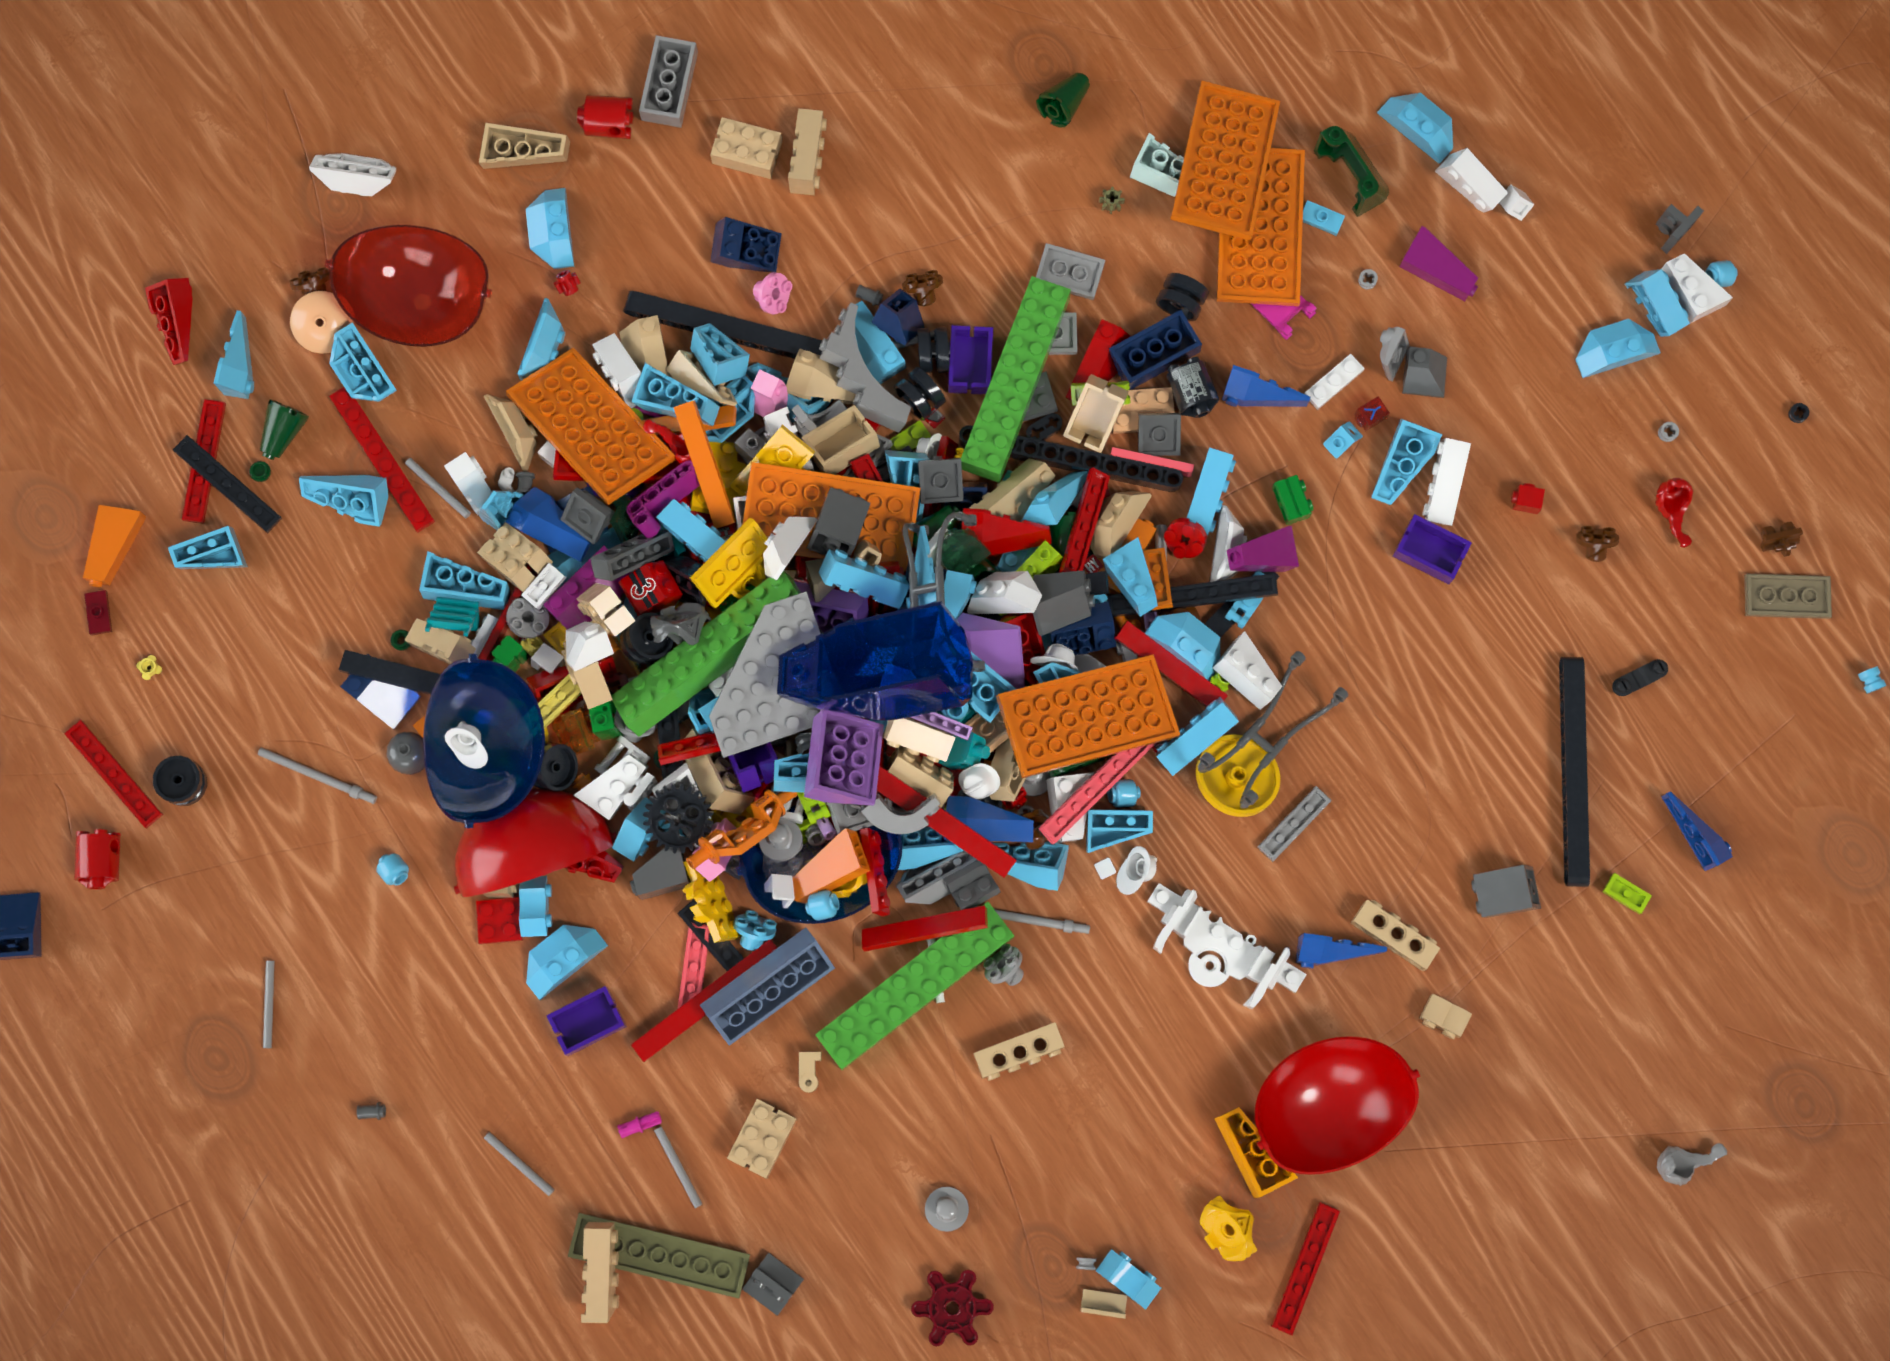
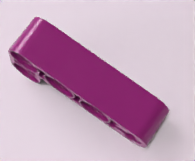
M688 460L680 464L628 504L626 511L630 519L646 538H651L659 532L660 524L656 517L673 499L679 502L700 486L692 461Z

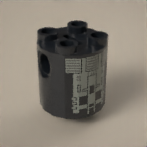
M1196 356L1188 359L1186 364L1181 366L1175 364L1168 368L1169 373L1166 375V378L1171 384L1172 394L1181 415L1193 418H1201L1208 415L1220 399L1212 378L1207 372L1205 361L1200 360Z

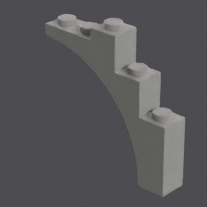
M850 303L847 309L843 308L839 315L840 325L836 326L834 332H831L827 339L823 338L819 350L822 351L819 359L839 367L836 377L839 378L836 386L856 394L853 404L856 405V408L864 418L899 433L907 422L911 406L898 400L885 390L865 365L858 349L855 335V318L858 305Z

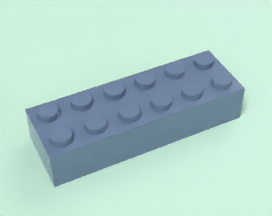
M804 928L700 1004V1007L730 1046L835 969V967L807 928Z

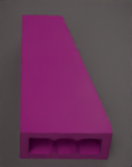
M1421 226L1399 267L1464 302L1468 295L1473 297L1478 288L1475 285L1478 277L1429 230Z
M1292 526L1284 527L1226 550L1230 571L1286 572L1299 567Z

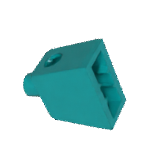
M971 732L968 741L953 735L956 738L947 761L939 760L938 763L951 770L967 769L980 763L981 758L987 759L990 755V748L985 746L986 739Z

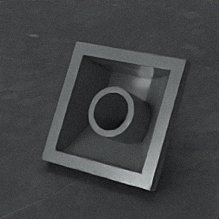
M1409 347L1405 354L1402 394L1444 398L1447 357L1432 349Z

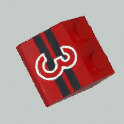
M663 560L647 563L619 581L637 616L644 613H657L669 606H675L683 595Z

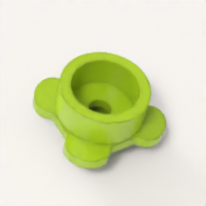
M1215 671L1214 676L1210 678L1211 683L1220 688L1221 691L1226 692L1230 683Z

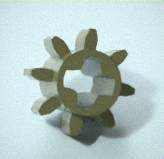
M1111 187V190L1108 191L1103 190L1102 194L1104 197H1099V203H1103L1102 211L1106 209L1110 214L1115 210L1121 211L1120 204H1124L1125 201L1124 198H1120L1121 190L1116 191L1114 187Z

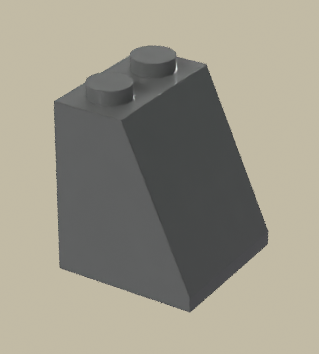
M830 487L806 549L826 556L829 549L833 551L839 549L846 552L848 557H850L859 538L870 502L865 501L861 497L849 495L841 489Z
M1085 570L1034 575L1033 580L1042 594L1040 602L1033 613L1039 636L1091 616V609L1095 607L1094 594H1090L1091 581L1086 578Z
M669 847L667 851H665V848L634 872L632 874L633 880L630 881L633 894L635 893V896L644 900L684 889L685 885L691 881L683 863L685 858L681 848H677L675 854L673 853V847Z
M1519 865L1473 875L1472 889L1474 893H1477L1476 909L1478 914H1481V917L1489 918L1541 909L1533 866Z

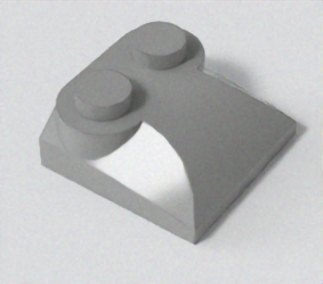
M1389 327L1382 332L1380 342H1382L1380 351L1381 363L1385 375L1392 382L1410 346L1405 329L1400 327Z

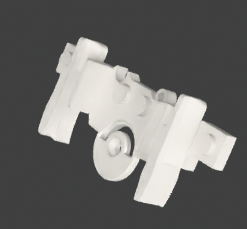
M1158 883L1147 901L1165 913L1160 922L1166 926L1153 946L1155 951L1159 954L1162 953L1164 944L1173 931L1183 938V946L1192 952L1188 968L1190 975L1198 984L1205 987H1216L1224 983L1229 976L1237 980L1245 977L1258 983L1250 998L1243 1004V1006L1249 1009L1254 1008L1265 994L1266 989L1272 990L1276 982L1293 993L1297 992L1307 974L1286 962L1290 956L1288 947L1284 948L1277 962L1271 964L1270 961L1275 953L1266 946L1254 947L1253 945L1256 943L1254 935H1248L1243 940L1242 934L1224 924L1222 917L1217 922H1211L1209 920L1211 911H1203V907L1194 904L1197 899V893L1194 889L1192 891L1187 889L1181 897ZM1249 938L1253 940L1252 943L1248 941ZM1205 951L1218 953L1224 961V972L1220 971L1221 962L1215 955H1205L1202 959L1198 958V955ZM1212 962L1214 965L1213 969L1208 970L1206 963Z

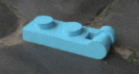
M1256 571L1253 576L1265 575V574H1263V573L1260 572V571ZM1263 598L1235 601L1225 618L1229 621L1233 620L1238 624L1239 628L1243 629ZM1238 609L1245 613L1243 617L1236 613Z

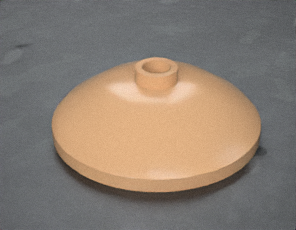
M314 291L304 295L294 305L290 317L291 330L297 342L305 349L321 354L331 353L336 332L352 322L354 324L353 314L348 304L340 296L328 291ZM319 318L324 321L321 327L316 323Z

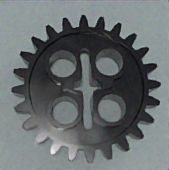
M683 782L680 788H676L675 783H672L670 790L664 785L663 793L658 789L655 791L657 798L650 796L649 800L653 804L645 805V808L650 810L643 813L644 817L649 818L643 822V825L650 826L646 830V834L653 833L650 841L659 840L657 847L664 844L665 851L669 847H673L674 854L677 848H681L682 853H685L686 847L693 851V844L695 843L699 846L698 839L707 836L704 832L712 831V828L707 826L714 823L713 819L708 818L714 814V811L707 810L711 806V802L704 803L707 796H698L700 789L693 792L692 785L688 789H684ZM669 799H674L677 801L678 807L670 809L666 802ZM695 807L699 814L691 817L687 814V809ZM664 810L673 816L660 813V811ZM678 813L682 815L681 818L683 819L679 823L675 821L676 818L674 817ZM666 819L669 821L670 827L662 829L658 822ZM684 820L697 823V825L693 826ZM687 827L691 834L683 837L680 835L679 829Z

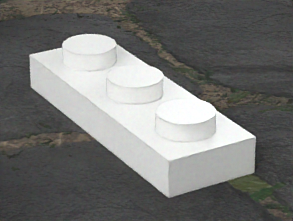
M1350 354L1304 394L1311 397L1310 402L1318 410L1360 375L1365 368Z

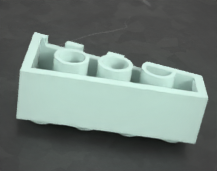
M1149 133L1133 165L1130 178L1175 197L1184 157L1181 155L1178 157L1169 150L1170 147L1164 143L1160 144Z

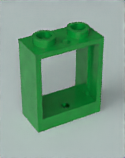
M612 700L589 709L592 731L602 741L618 738L620 735L623 736V733L615 726L614 718H612V714H615L617 709Z

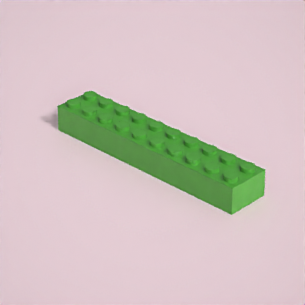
M1031 276L962 454V470L1000 483L1069 303L1071 289Z
M784 570L777 580L770 577L703 626L697 644L689 645L686 641H683L611 695L612 701L625 725L638 737L732 668L764 605L801 593L792 578Z
M989 902L984 904L987 908L988 928L941 937L815 1034L842 1071L1014 938V934Z

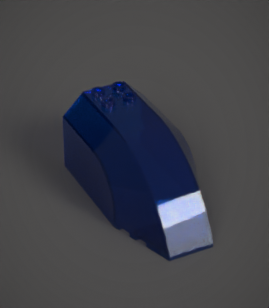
M939 601L840 623L834 626L833 631L825 635L822 633L817 635L814 641L806 645L802 643L779 655L777 694L795 703L820 710L872 720H898L964 706L972 698L973 658L965 630L943 602Z

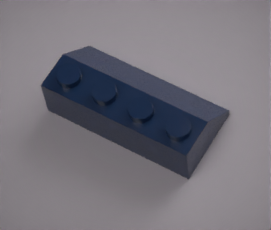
M1180 310L1109 348V352L1118 375L1122 381L1129 382V390H1132L1167 371L1170 366L1180 364L1200 353L1202 343L1184 313Z

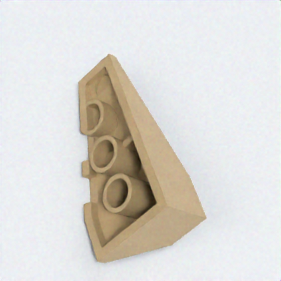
M658 315L637 319L619 332L621 344L641 373L644 364L647 363L670 377L669 372L666 370L668 363Z
M799 349L786 384L788 394L811 400V397L823 398V401L830 402L831 399H840L844 404H853L856 394L836 386L839 379L836 377L839 368L819 359L820 355Z
M678 350L666 369L672 376L671 378L715 401L736 406L737 401L731 390L724 386L725 383L714 386L694 354Z

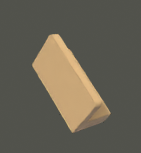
M1083 1289L1080 1311L1126 1319L1127 1295Z

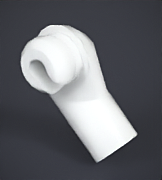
M506 467L500 474L498 486L502 491L515 492L511 486L515 472L511 467Z

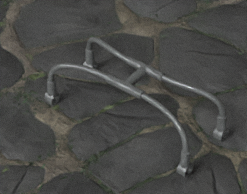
M959 511L953 512L945 518L937 542L935 583L918 586L908 528L917 533L919 537L920 526H925L926 534L929 536V526L918 525L913 522L903 525V537L910 566L909 592L910 610L912 611L909 663L911 669L917 676L924 678V681H931L936 670L917 668L915 664L917 611L919 610L918 595L936 591V605L939 609L943 634L952 653L966 667L972 668L973 672L985 671V661L966 659L958 652L950 637L944 614L945 592L941 557L945 531L949 522L955 517L963 521L965 526L977 525V516L974 514H966Z
M1296 651L1291 656L1288 669L1280 683L1282 687L1273 698L1266 712L1246 731L1236 743V746L1216 762L1215 758L1208 752H1205L1200 758L1198 771L1205 773L1227 761L1240 749L1244 748L1251 739L1267 752L1266 756L1259 762V766L1250 777L1240 800V807L1242 809L1248 808L1258 800V795L1250 789L1262 769L1270 764L1288 743V740L1304 726L1322 716L1340 702H1344L1348 697V692L1344 688L1339 687L1333 693L1334 697L1331 699L1330 704L1299 723L1284 737H1281L1274 746L1257 732L1265 724V720L1276 706L1292 670H1295L1297 666H1301L1306 660L1305 655L1300 651Z

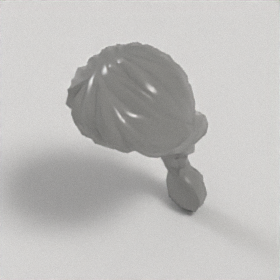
M1718 1143L1712 1147L1710 1154L1690 1153L1677 1146L1669 1145L1657 1159V1170L1664 1181L1679 1186L1686 1185L1691 1180L1695 1168L1712 1165L1714 1161L1727 1155V1149L1723 1144Z

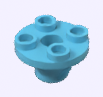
M747 910L745 914L738 915L734 919L733 927L742 935L740 945L747 950L755 951L764 941L772 939L776 933L777 923L772 919L758 916V913L755 911Z

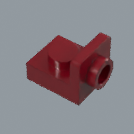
M621 672L610 675V679L606 680L609 688L621 685L617 687L618 690L629 683L626 673L622 674Z

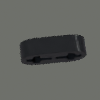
M1056 413L1046 415L1027 428L1026 437L1045 441L1061 430L1062 418ZM1050 419H1052L1053 422L1056 420L1058 421L1056 428H1054V426H1050L1046 429V426L1049 425ZM1032 430L1035 432L1043 430L1039 433V438L1031 437Z

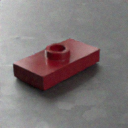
M102 590L85 593L89 634L93 636L112 632L108 592Z

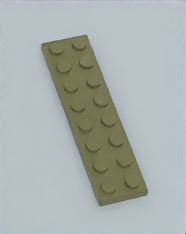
M583 1213L578 1214L568 1257L587 1261V1259H583L584 1228L588 1222H614L615 1230H618V1242L615 1243V1251H618L619 1260L618 1265H615L616 1269L740 1298L750 1254Z

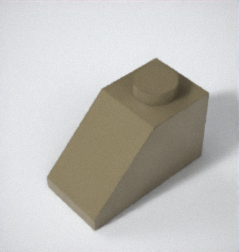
M825 558L805 561L806 578L815 602H820L836 587L834 583L832 587L825 585L819 574L820 567Z

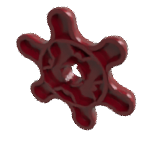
M972 1270L963 1271L959 1280L955 1283L946 1282L939 1271H931L927 1276V1282L932 1288V1296L927 1301H915L911 1306L912 1314L915 1317H928L932 1320L933 1329L928 1337L931 1345L935 1347L941 1346L946 1336L950 1333L959 1334L966 1345H974L978 1340V1334L973 1328V1320L978 1315H990L994 1310L993 1302L986 1298L977 1299L973 1296L972 1287L976 1282V1274ZM951 1301L959 1305V1310L956 1314H949L946 1311V1305Z

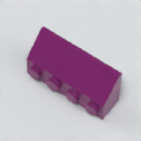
M603 546L593 556L600 554L608 549L605 546ZM589 559L543 606L566 629L583 622H591L592 619L587 614L584 615L578 608L579 602L576 598L595 583L610 586L620 599L625 593L619 581L631 572L612 581L598 579L594 577L591 559Z

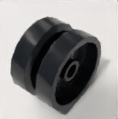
M1180 273L1168 274L1163 285L1165 289L1160 290L1156 299L1157 305L1170 315L1182 310L1188 321H1196L1202 309L1200 305H1203L1208 297V289L1202 283L1187 275Z
M936 327L934 330V340H931L928 328H917L919 367L929 374L933 370L932 360H936V369L939 373L949 372L950 340H948L947 327Z
M916 367L908 373L909 381L901 379L894 385V389L902 402L911 406L910 411L918 419L924 421L932 414L931 407L935 409L940 408L946 403V399L932 378L921 368Z
M644 613L634 618L635 622L620 634V646L623 653L635 663L649 664L665 656L672 648L674 641L668 636L660 643H655L653 640L654 636L652 635L650 619L652 616H659L657 613Z
M546 741L536 742L525 752L522 761V772L525 780L531 786L561 791L568 788L575 780L578 772V760L575 752L567 745Z
M170 756L162 760L156 767L153 774V786L156 793L169 803L177 806H190L198 802L205 794L207 775L204 769L191 759L183 756Z

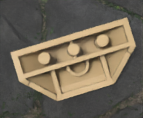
M489 394L484 395L523 472H527L537 445L534 437L538 436L532 424L527 425L525 422L527 417L514 402Z
M1127 491L1114 493L1104 498L1090 544L1094 556L1104 559L1120 548L1152 496L1150 493Z

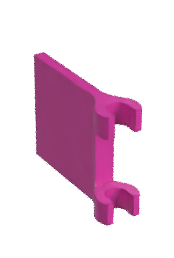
M1301 295L1299 306L1251 304L1277 329L1285 340L1292 336L1291 332L1293 331L1286 324L1301 310L1310 319L1316 314L1315 310L1317 309Z

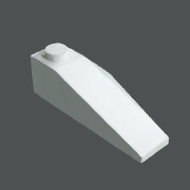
M583 622L566 630V661L574 671L614 654L608 635L599 624Z

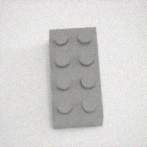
M656 35L639 109L642 121L682 128L698 55L695 42Z

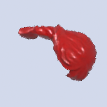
M649 419L644 422V431L648 434L658 432L662 436L663 441L667 443L670 451L675 455L678 463L682 464L688 460L692 461L682 432L679 434L674 433L665 425L657 424Z
M1672 478L1660 484L1655 504L1662 516L1669 520L1671 533L1679 541L1680 547L1685 548L1691 545L1692 540L1689 535L1681 531L1684 513L1692 501L1694 491L1688 481L1682 478Z

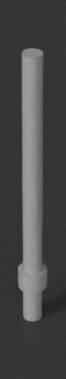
M262 747L258 751L259 756L344 791L352 798L357 800L360 798L372 804H375L377 796L363 791L362 787L357 785L351 786Z
M994 909L1003 920L1062 929L1063 932L1067 933L1074 931L1089 934L1090 925L1073 923V920L1065 919V921Z

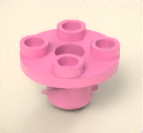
M773 272L768 274L763 281H758L754 285L753 295L764 312L769 314L783 313L787 308L792 283L783 274Z

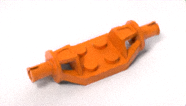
M766 790L764 796L750 804L754 816L745 819L740 827L730 830L726 834L722 830L715 829L705 838L700 837L698 839L700 849L686 858L688 865L695 870L708 859L712 863L717 864L720 861L719 857L742 855L776 830L780 817L786 814L784 804L796 797L797 792H779L775 794L771 790Z

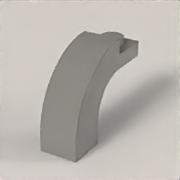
M839 399L825 411L810 415L797 404L791 409L796 415L793 418L795 420L793 424L801 435L804 436L848 408Z
M934 793L916 808L909 811H898L891 808L877 794L875 805L861 806V812L874 826L883 831L894 834H909L929 825L926 815L932 816L939 810L940 799Z

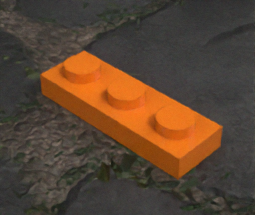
M1165 548L1143 550L1158 604L1152 610L1172 608Z

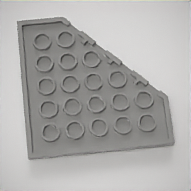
M806 591L764 605L709 714L723 758L812 728L813 717L823 708L847 714Z

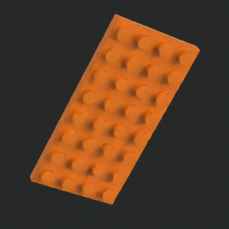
M1201 81L1170 220L1251 241L1280 106L1279 100Z
M1270 149L1251 241L1219 232L1216 302L1284 306L1300 305L1305 150Z
M574 347L506 390L508 398L514 402L519 410L607 505L675 461V455L654 433L648 434L644 431V422Z
M751 462L742 525L749 518H752L767 538H769L771 533L774 534L773 531L778 523L784 524L788 517H815L818 519L830 487L841 489L849 495L861 497L865 501L870 502L859 538L850 558H853L858 544L866 540L875 545L881 552L880 562L898 561L899 567H903L904 572H906L909 560L903 537V525L911 522L916 523L920 495L919 487ZM815 525L794 554L795 556L815 559L825 558L822 554L806 549ZM908 528V535L912 548L914 532L909 530Z
M1154 654L996 695L1022 778L1180 736Z

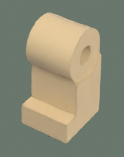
M799 1052V1086L804 1092L810 1093L818 1088L819 1081L816 1077V1061H822V1052Z

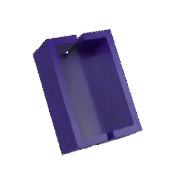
M951 325L948 393L967 394V390H971V394H986L991 382L993 327L974 326V337H970V326Z
M1415 514L1410 520L1392 557L1450 584L1454 580L1472 542Z
M771 742L727 756L743 793L760 787L762 782H765V784L774 782V763L778 758Z
M604 986L546 1015L554 1033L557 1035L562 1033L563 1035L558 1036L557 1039L566 1056H570L627 1027L619 1009L613 1008L617 1005L608 987Z

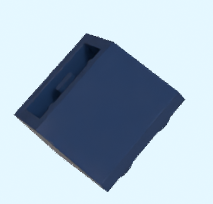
M898 289L880 304L872 320V323L881 331L886 332L896 342L904 346L917 336V328H925L917 300L901 289Z

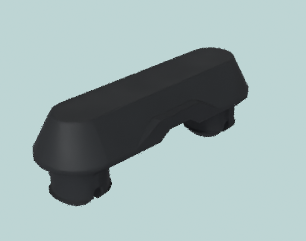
M1657 659L1617 678L1612 684L1613 692L1623 697L1655 682L1667 674V663Z

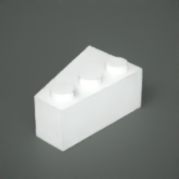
M1468 148L1450 154L1435 170L1439 176L1483 213L1493 210L1508 193Z
M1686 254L1666 262L1661 268L1668 275L1669 284L1678 294V301L1681 307L1686 310L1688 314L1687 319L1690 323L1726 306L1733 298Z

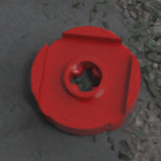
M1188 518L1173 520L1164 533L1167 547L1178 559L1198 556L1202 553L1207 542L1205 529L1198 522H1190ZM1182 535L1189 537V541L1183 540Z

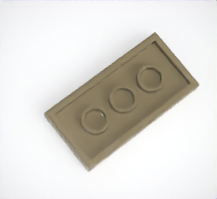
M1744 575L1745 616L1832 618L1831 576Z

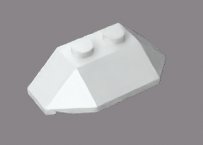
M344 153L327 154L324 156L315 155L309 166L310 171L329 189L371 197L390 184L396 173V167L391 166L382 159Z
M1222 505L1219 513L1210 582L1228 580L1237 574L1238 571H1230L1226 550L1247 541V536H1243L1244 528L1225 505Z
M788 517L784 524L778 523L773 531L774 534L771 533L765 542V545L768 546L763 553L766 576L775 580L779 578L818 519L815 517Z
M1028 571L994 572L979 582L967 612L969 614L1034 613L1042 594Z

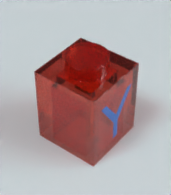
M1378 396L1357 409L1354 414L1356 416L1355 421L1359 427H1363L1367 431L1386 420L1390 412Z

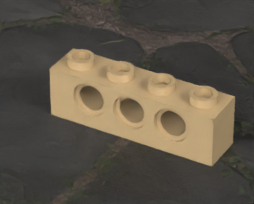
M1366 900L1356 913L1351 924L1421 971L1427 970L1440 950V947L1436 945L1437 942L1429 936L1424 938L1418 934L1419 930L1413 925L1408 924L1406 926L1400 922L1401 918L1395 913L1389 912L1388 914L1382 910L1383 906L1375 900ZM1375 916L1382 918V927L1374 925L1373 918ZM1393 928L1400 930V939L1392 937L1391 931ZM1411 940L1418 942V952L1411 950Z
M1054 1022L975 1052L973 1055L982 1079L987 1077L988 1081L1000 1077L999 1072L1008 1070L1011 1073L1021 1069L1020 1064L1026 1062L1029 1065L1041 1061V1056L1048 1054L1049 1058L1059 1055L1061 1054L1060 1049H1063L1065 1046ZM1037 1039L1044 1040L1046 1043L1045 1050H1036L1034 1041ZM1016 1047H1023L1025 1049L1026 1055L1024 1058L1018 1059L1014 1056L1013 1051ZM1001 1054L1005 1057L1006 1062L1003 1066H996L994 1064L993 1057L995 1055Z

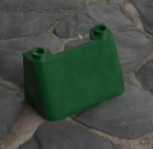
M1331 126L1320 132L1314 149L1317 157L1320 159L1326 156L1331 158L1333 162L1342 158L1358 181V192L1355 195L1357 203L1352 208L1356 216L1359 217L1383 203L1389 195V188L1355 136L1338 126Z

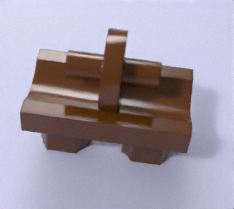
M1792 522L1782 524L1780 527L1781 532L1777 533L1773 526L1764 527L1761 532L1763 540L1761 544L1762 551L1774 550L1775 553L1781 552L1784 557L1790 556L1791 549L1796 548V545L1800 543V535H1803L1802 529L1796 528Z

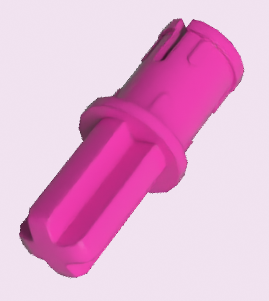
M656 1111L640 1118L636 1116V1119L617 1126L620 1129L618 1130L619 1134L623 1139L637 1132L643 1133L645 1129L661 1124L662 1118L660 1113Z

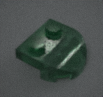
M627 494L613 502L616 512L610 520L621 543L636 537L639 531L626 511L628 504L633 500L632 496Z
M953 528L944 535L941 560L950 571L966 574L991 554L988 547L969 528H966V530Z

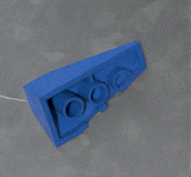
M1233 365L1222 397L1226 404L1233 407L1237 405L1307 407L1311 398L1290 387H1283L1282 389L1276 384V381L1272 379L1264 381L1259 378L1260 374Z
M533 487L514 503L506 520L507 524L580 562L583 561L591 544L587 539L560 520L564 510H561L556 504L553 496L537 487Z
M1671 791L1661 796L1704 871L1714 868L1733 857L1730 845Z
M948 797L946 811L989 841L1033 842L1034 820L972 797Z
M1303 933L1298 937L1295 963H1301L1303 968L1313 969L1314 965L1318 966L1381 954L1387 951V947L1358 942L1356 945L1351 940L1346 939L1335 940L1334 942L1332 941L1333 937Z

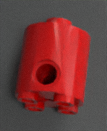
M587 94L585 103L582 106H578L577 123L583 129L585 136L631 139L632 129L629 126L633 124L634 112L630 111L633 106V98Z
M96 829L94 834H89L88 831L76 832L75 881L80 882L87 889L93 890L105 889L109 883L119 881L121 833H108V830Z

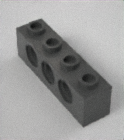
M660 529L651 538H646L643 534H640L591 557L594 577L608 581L615 580L675 551L671 533L668 530Z

